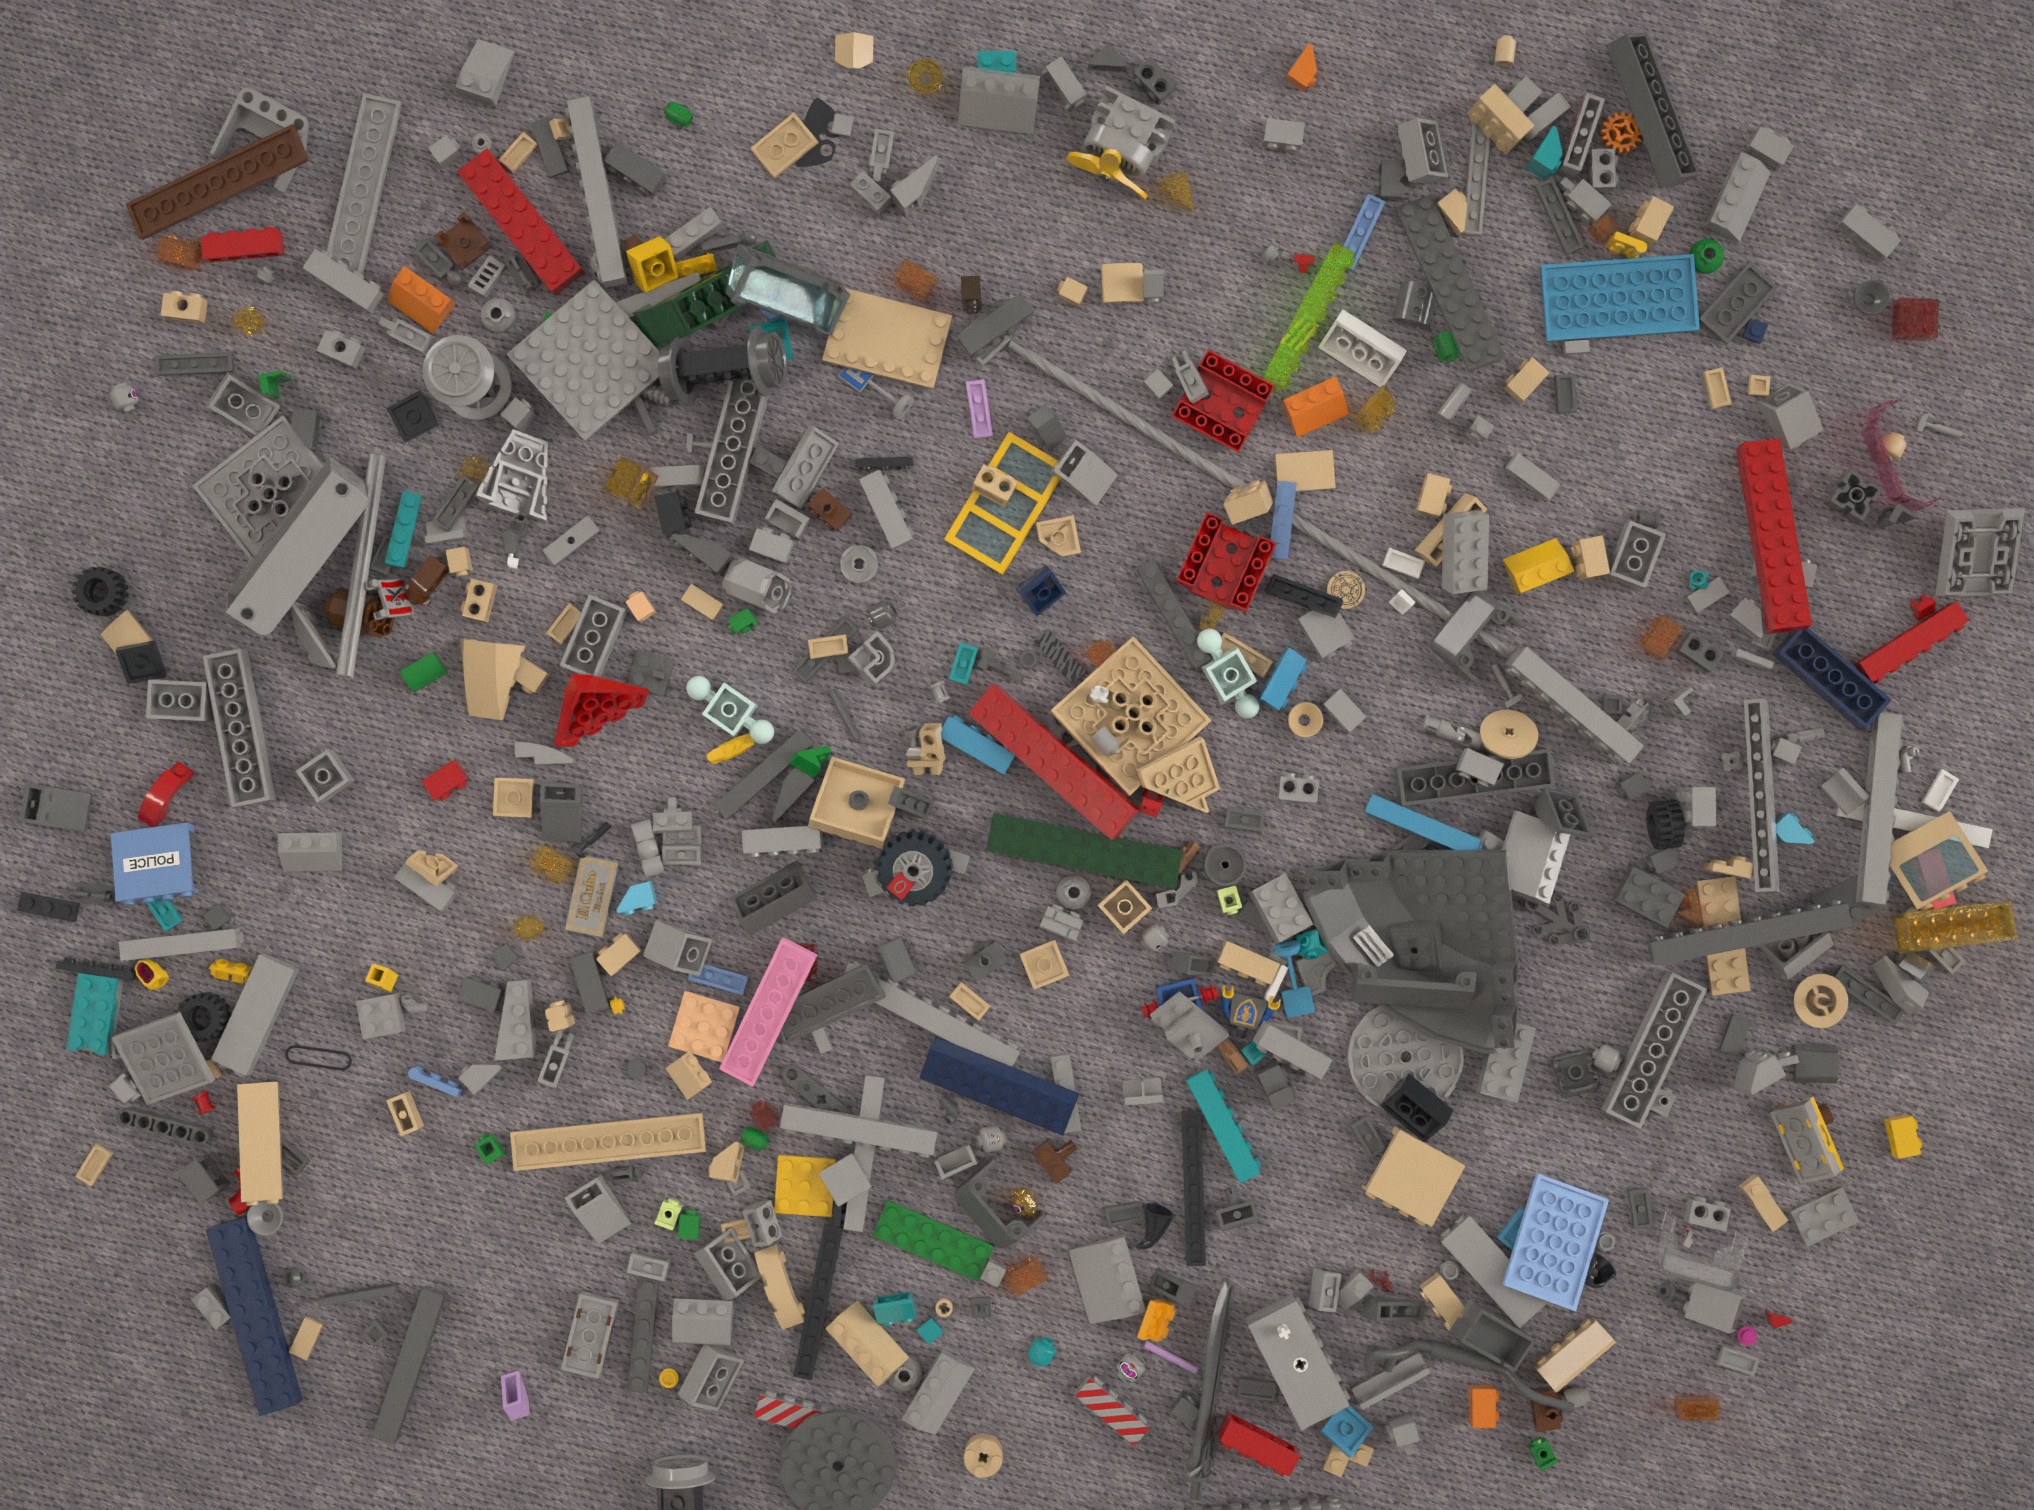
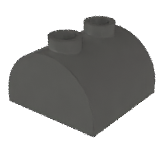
M1413 281L1402 282L1392 320L1430 329L1436 300L1429 285Z

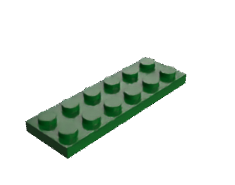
M887 1200L872 1235L976 1281H979L994 1246L891 1200Z

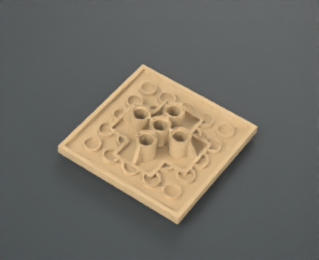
M1134 636L1050 711L1128 797L1142 785L1137 769L1185 745L1212 721ZM1095 686L1105 687L1109 691L1108 702L1098 703L1090 697L1091 689ZM1116 696L1122 697L1123 700H1124V703H1123V704H1119V703L1116 701L1115 697H1116ZM1142 698L1149 699L1151 704L1149 706L1145 705ZM1129 710L1135 711L1137 718L1130 717ZM1115 723L1122 724L1123 730H1117ZM1142 725L1149 726L1150 732L1143 731ZM1103 726L1120 742L1118 745L1120 749L1112 756L1110 754L1105 756L1090 740Z

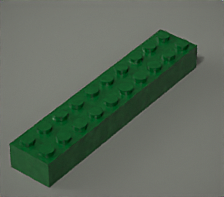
M993 813L986 851L1175 889L1183 850L1118 837L1111 840L1103 834Z

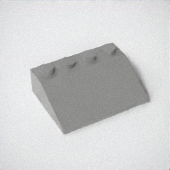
M964 66L958 125L1033 135L1041 76Z
M1514 811L1502 849L1507 850L1511 893L1532 903L1550 904L1570 834L1557 832L1539 818Z
M1124 1233L1068 1249L1089 1324L1127 1318L1146 1312Z

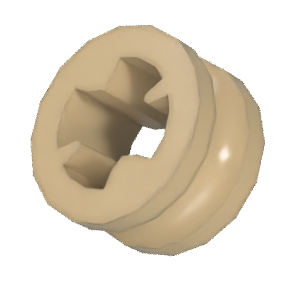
M947 1298L940 1299L936 1303V1313L941 1317L949 1316L953 1310L952 1302ZM947 1303V1307L950 1309L949 1311L941 1312L942 1309L939 1308V1305Z

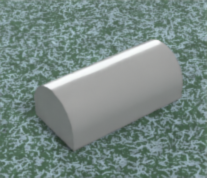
M1459 383L1436 415L1449 424L1470 396L1471 388L1463 383Z

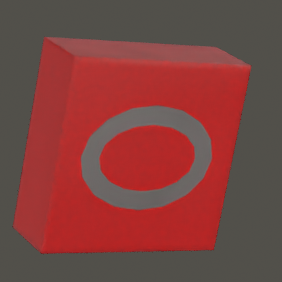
M899 872L887 886V889L902 900L915 884Z

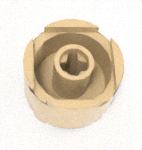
M985 1433L972 1436L964 1450V1463L968 1471L978 1478L994 1475L1000 1469L1003 1460V1450L1000 1441L995 1436ZM980 1453L987 1454V1457H980Z

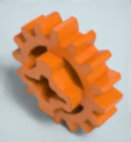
M1622 111L1619 116L1615 112L1612 117H1607L1606 122L1601 125L1604 129L1599 133L1604 135L1600 141H1606L1607 143L1604 148L1610 146L1611 149L1617 150L1618 155L1623 150L1627 154L1630 149L1634 150L1637 147L1636 144L1641 142V139L1638 138L1642 135L1641 131H1638L1636 118L1631 119V113L1625 116V112ZM1622 142L1628 143V144H1625V145H1620V143H1622Z

